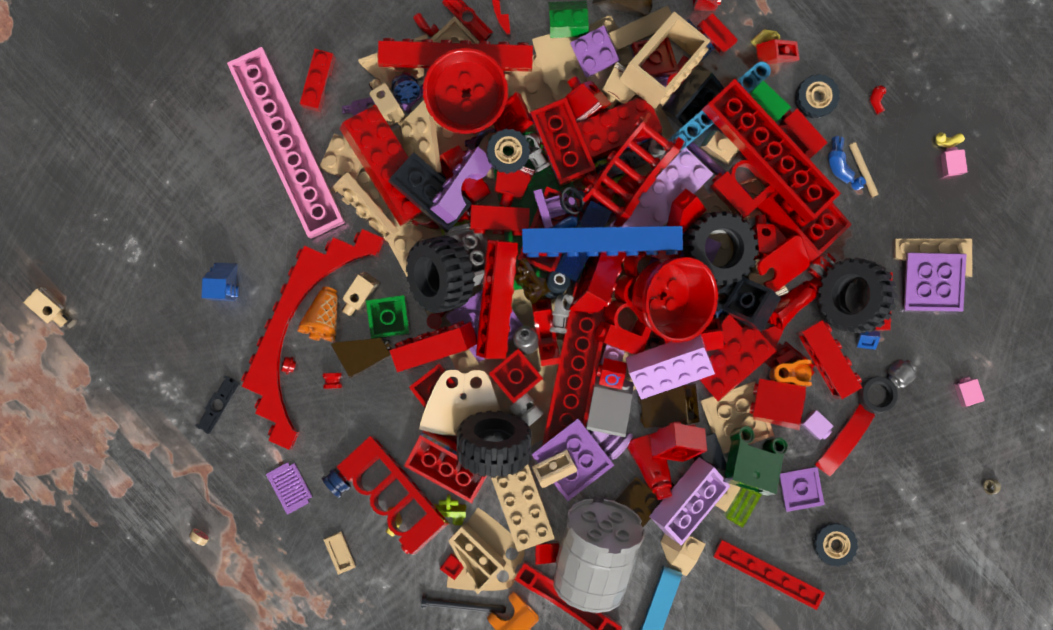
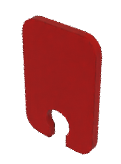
M791 236L758 261L757 268L760 275L763 276L771 267L775 272L771 280L763 283L765 287L776 292L808 268L810 261L801 237Z

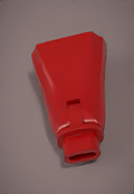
M815 278L810 281L806 280L788 293L779 296L781 300L767 323L774 324L777 328L783 330L802 308L816 298L819 287L823 286L822 282Z
M651 434L632 439L627 449L639 467L652 493L656 494L658 500L672 496L667 459L652 457Z

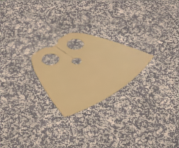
M550 34L534 38L532 42L539 64L550 89L556 97L563 99L572 91L570 88L567 92H562L559 90L558 84L561 80L568 81L575 76L578 77L581 83L585 79L592 80L601 90L609 67L588 78L585 77L570 44L580 37L550 38ZM574 68H577L579 70V73L577 75H574L572 73V70Z
M458 370L445 371L437 381L428 400L419 430L457 436L458 427L468 416L490 410L492 412L500 411L487 374L481 370H472L469 373H461ZM453 376L458 379V385L455 388L447 387L446 380L449 377ZM473 377L481 378L482 385L479 388L471 387L470 380ZM463 391L467 395L465 399L460 398V394Z
M477 508L467 524L507 562L502 570L507 571L509 574V579L506 582L498 581L496 575L482 591L508 589L515 582V570L522 563L525 550L519 551L516 559L509 560L506 557L507 549H516L511 533L487 513ZM465 569L461 571L455 580L448 576L447 588L475 590L470 578L466 575Z

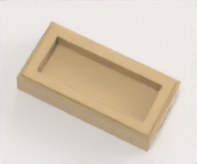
M342 531L323 539L338 575L356 567Z

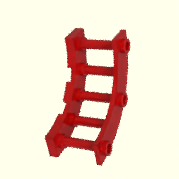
M647 113L644 118L640 116L633 125L635 127L616 152L612 151L606 158L608 163L593 183L590 182L584 189L586 194L582 200L586 202L592 195L615 213L614 216L617 217L613 223L616 227H622L631 217L640 202L638 199L643 192L646 193L656 180L655 177L660 172V167L665 169L681 150L685 142L680 137L674 142H669L647 124L651 116L650 113ZM640 130H643L664 147L666 152L660 159L653 157L633 141ZM627 146L651 164L650 167L652 169L646 176H641L619 158ZM613 164L637 182L638 187L634 193L627 192L606 175ZM601 182L624 198V202H626L624 207H619L597 190Z

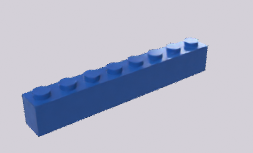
M682 226L522 229L523 254H527V257H539V253H547V257H559V253H567V257H577L579 253H587V256H598V252H606V256H618V252H626V256H637L638 252H646V255H658L659 251H666V255H678V251L683 250Z

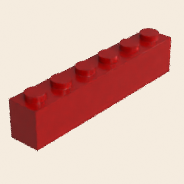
M488 239L476 349V356L485 359H506L508 351L510 314L512 313V295L514 294L515 266L518 255V243L512 241Z

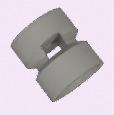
M528 393L524 394L509 407L513 415L519 416L528 426L544 414L538 405L533 404L534 400Z

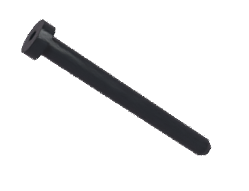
M422 595L421 608L426 609V606L506 613L505 606L427 598V595Z

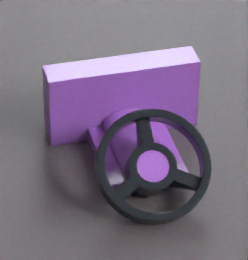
M573 187L566 188L560 195L549 199H544L542 189L534 191L544 228H553L551 218L567 213L575 215L580 213L584 207L582 194ZM567 190H571L569 195L567 196V193L565 192ZM574 192L579 197L580 207L576 205L577 202L576 198L574 197Z

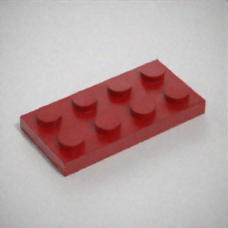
M746 325L724 345V348L719 349L710 357L715 374L699 380L719 402L775 354L777 350L760 331Z

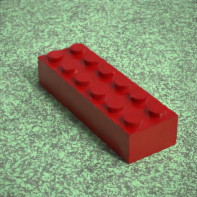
M376 104L345 120L340 127L342 134L398 224L402 226L423 214L417 206L388 182L409 157Z

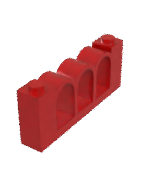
M798 109L793 112L789 110L781 117L783 121L779 124V127L797 144L809 159L828 143ZM748 159L739 161L723 175L720 172L712 179L714 183L710 186L734 214L742 216V220L776 190ZM738 167L748 168L765 186V189L754 199L737 182L735 172Z
M659 251L658 255L647 256L656 260L680 257L681 251H678V255H666V251ZM638 252L637 256H626L624 270L627 275H623L618 279L614 290L617 300L611 302L606 308L605 322L601 321L595 336L597 341L634 355L644 351L651 329L645 326L638 318L633 332L624 330L618 324V314L625 307L634 309L633 303L628 299L627 292L629 286L636 282L639 276L637 270L638 262L643 256H646V252ZM663 289L657 294L660 300L665 296Z
M369 436L337 466L340 471L338 474L344 481L353 482L356 491L370 496V506L373 511L379 515L388 516V527L395 535L402 536L399 539L400 547L406 554L414 555L419 552L449 524L446 518L376 437ZM380 458L392 473L375 489L367 491L361 482L362 475ZM395 479H398L409 494L393 509L384 511L379 505V495ZM415 499L427 514L410 530L403 532L396 525V516L406 505Z

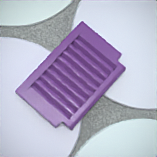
M287 462L266 474L287 515L310 503L308 499L313 496L295 463L289 465Z

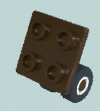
M526 258L521 259L516 267V274L514 276L516 283L520 284L524 290L526 299L530 300L532 304L536 303L544 295L550 299H556L558 295L564 294L571 282L569 274L562 269L550 272L547 278L537 277Z

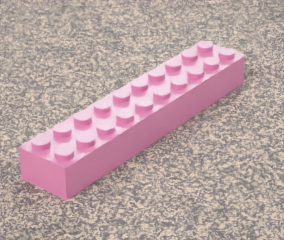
M260 47L228 62L229 69L307 236L312 239L346 223L263 47Z

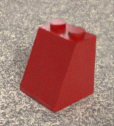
M759 379V384L755 383L753 395H757L756 401L751 403L750 414H753V419L800 430L806 398V386Z

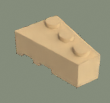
M464 523L448 540L459 562L462 563L466 575L475 587L477 595L507 563L467 523Z

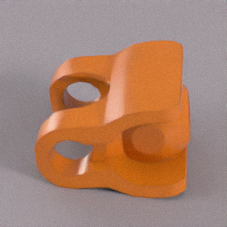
M799 360L791 364L774 366L769 370V379L771 381L806 387L812 386V382H810L811 367L809 366V364H812L811 360ZM779 370L783 371V378L779 376Z
M515 592L508 597L515 610L514 616L510 620H503L495 613H491L487 617L488 622L495 630H531L539 621L535 611Z

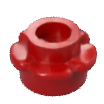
M284 357L281 371L286 372V375L294 371L296 361H293V357Z

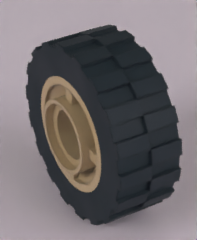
M811 75L802 81L796 89V105L804 115L810 116V118L826 116L837 107V103L840 100L838 85L834 83L832 78L830 79L826 75ZM814 92H818L821 95L820 101L814 98Z
M503 129L496 132L495 135L493 134L486 149L489 164L494 169H497L498 172H505V174L515 173L522 169L527 163L530 154L529 143L526 141V137L521 132L514 131V129ZM511 147L513 154L506 156L503 153V148Z
M830 523L823 526L817 531L816 537H814L813 547L815 548V553L820 560L828 565L836 567L846 565L857 554L858 540L855 537V533L849 527L842 524ZM835 539H838L840 542V547L837 550H833L831 547V543Z

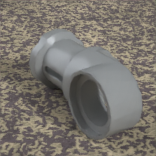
M528 133L525 135L526 139L531 138L534 140V147L529 146L530 154L528 159L535 167V173L548 167L550 162H547L541 153L539 137L535 133Z
M560 294L557 296L555 309L552 311L551 332H567V329H565L566 319L569 317V311H571L569 308L573 300L572 295ZM564 298L567 301L566 307L563 306Z

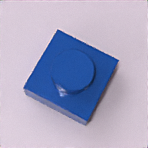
M880 331L859 333L856 341L857 347L876 350L880 340Z

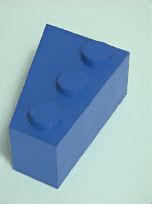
M214 263V267H211L210 272H207L202 278L201 298L213 301H236V297H239V286H237L238 263Z

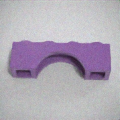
M479 147L465 152L462 157L464 159L463 162L453 169L454 175L452 178H448L442 186L444 188L443 191L439 192L432 200L434 204L430 209L446 223L456 220L466 206L461 194L463 181L467 178L479 180L486 176L492 167L488 162L486 153Z

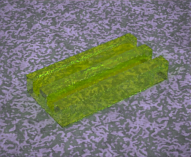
M742 488L726 518L743 528L762 494ZM746 491H749L736 516L733 518L732 515ZM752 495H756L741 522L738 521Z

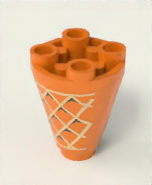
M322 287V290L318 292L300 321L298 332L309 334L310 339L320 341V338L330 342L335 341L337 335V290L330 287Z

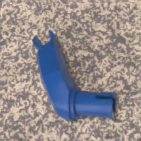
M835 136L832 138V151L828 154L833 174L846 184L851 182L854 190L864 188L863 185L866 184L865 178L859 177L855 179V172L847 165L846 154L843 152L844 138L841 137L839 142V136Z

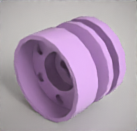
M590 431V435L604 453H607L611 461L616 459L628 447L630 440L634 436L630 432L625 437Z

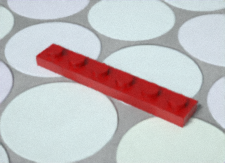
M722 539L713 554L714 558L815 610L818 609L825 595V592Z

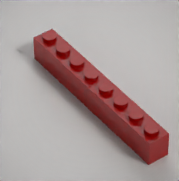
M383 38V41H378V66L429 69L435 63L434 61L441 55H445L446 52L460 48H472L491 56L503 71L532 72L533 45H529L527 42H518L517 45H510V42L505 41L498 42V44H490V41H479V44H471L469 40H461L460 43H452V40H441V43L433 42L431 39H422L421 42H414V39L409 38L402 39V41H394L393 38Z

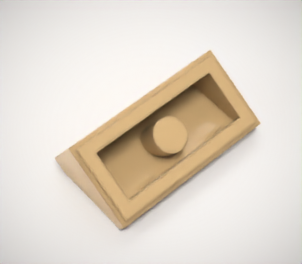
M568 450L532 466L542 488L577 472V468Z

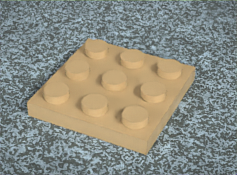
M755 381L734 388L719 402L714 396L700 400L711 433H716L723 454L728 453L730 450V433L733 429L749 426L753 429L755 434L754 440L748 443V445L775 436L770 423L754 420L753 414H750L751 403L756 401L757 396L753 395Z

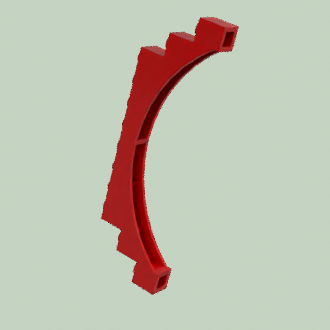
M362 229L361 232H357L353 241L356 243L355 246L333 237L332 241L328 240L325 246L326 254L305 245L303 249H299L296 255L298 261L295 266L291 267L288 273L290 279L287 284L284 283L280 291L282 297L280 301H276L272 310L274 315L272 319L269 318L266 322V333L264 337L261 336L258 340V351L256 354L253 353L250 358V369L248 372H244L241 379L243 382L242 387L262 395V398H258L254 408L257 409L255 414L276 423L269 429L268 436L270 438L268 441L291 450L300 432L295 430L288 416L280 384V358L283 341L289 323L297 308L307 294L330 273L357 259L370 255L377 257L385 241L384 238Z

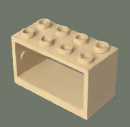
M673 12L631 60L619 80L656 109L659 104L664 105L670 95L677 90L681 82L699 64L709 50L706 46L710 40L676 12ZM668 37L692 57L671 82L664 87L645 72L641 66L663 40Z
M529 463L521 471L518 470L516 474H508L507 477L496 476V478H491L518 552L555 539Z

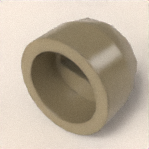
M989 479L984 482L983 488L988 495H993L1001 490V484L996 479Z

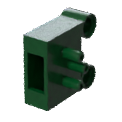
M744 426L733 429L730 433L731 445L723 482L766 496L777 494L783 457L788 449L786 440L781 437L769 439L764 443L763 450L748 445V443L754 440L755 436L752 428Z

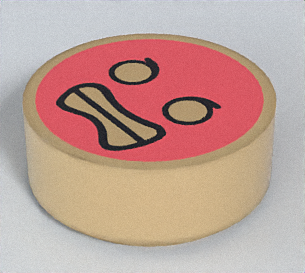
M193 528L189 534L192 541L202 546L206 545L209 540L207 534L196 528Z

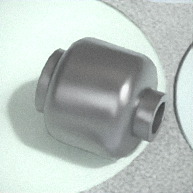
M522 326L516 329L513 334L515 349H519L523 354H531L538 348V334L536 330L530 326Z
M900 359L889 367L888 374L890 376L887 378L895 386L898 385L904 388L916 378L917 369L908 359L906 361Z

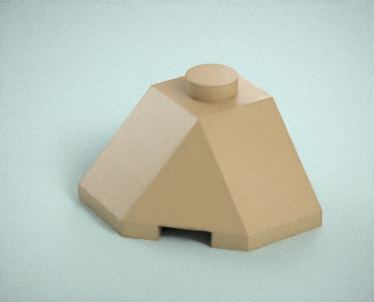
M665 533L660 541L669 568L679 571L685 576L694 567L706 545L703 541L691 535L682 545Z

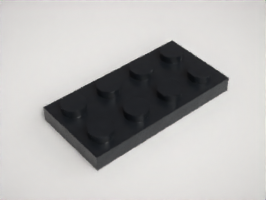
M415 152L388 180L390 184L446 233L472 205L462 195L466 206L457 219L450 223H446L430 209L434 204L432 200L439 192L443 191L444 188L442 186L446 180Z

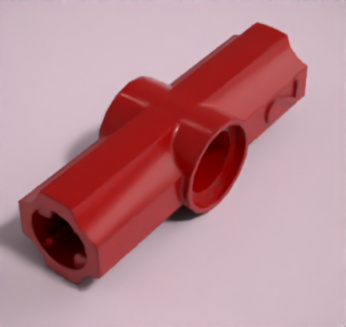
M463 0L442 1V4L478 41H487L491 37L493 31ZM465 14L473 16L472 20L468 22L462 18Z

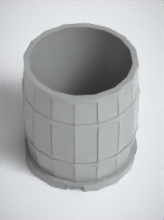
M584 499L572 506L567 514V526L560 543L553 577V587L561 599L579 610L593 613L608 612L621 604L631 582L639 556V547L645 538V529L641 526L642 520L638 514L625 505L604 499L603 503L593 502V499Z

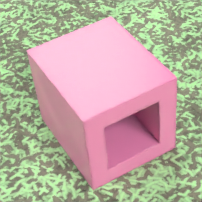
M958 147L947 148L946 152L940 154L943 177L967 173L964 149L958 150Z
M968 376L959 379L960 383L954 384L961 406L968 407L985 401L978 379H971Z

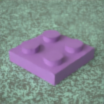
M604 25L570 43L586 78L621 61Z
M818 467L780 473L779 479L786 512L824 505Z

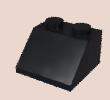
M742 276V280L736 284L722 310L742 323L762 332L781 298L772 289Z

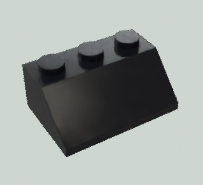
M697 65L661 109L681 128L720 93L724 86L711 71ZM703 115L701 116L702 122L706 123L708 121L707 118ZM687 127L688 134L693 136L694 131Z

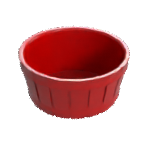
M472 48L454 49L438 57L434 61L435 63L428 69L423 83L424 103L431 117L440 126L445 127V129L460 134L480 132L497 121V118L501 116L505 108L504 106H506L508 98V84L500 65L491 56ZM463 88L465 90L468 88L471 89L470 98H462L463 93L461 92V90Z
M688 257L662 259L651 263L639 274L633 287L632 302L639 320L656 335L670 342H686L699 336L711 323L718 303L717 283L711 270L701 261ZM661 289L666 293L662 300L657 296Z

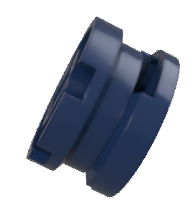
M403 72L402 75H396L392 79L391 88L398 102L411 103L419 97L420 87L413 74Z
M333 467L329 471L330 473L321 479L326 487L335 496L340 498L342 496L341 492L348 491L351 485L348 481H344L338 474L339 471L335 472L336 469Z

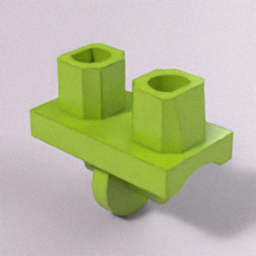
M447 494V500H439V504H434L444 517H452L453 525H463V520L466 518V504H458V500H451V494Z

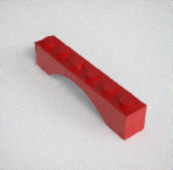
M525 560L515 574V581L552 602L590 630L622 629V625L604 612L582 611L567 604L558 596L554 589L553 579Z

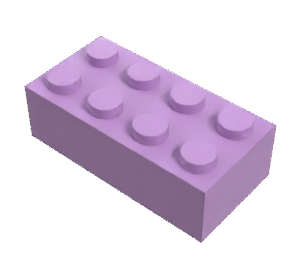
M701 334L690 341L680 343L669 342L626 357L629 374L641 399L715 374Z
M698 458L671 490L672 496L663 499L649 517L667 536L682 545L726 493L730 485L723 482L724 478L715 467Z

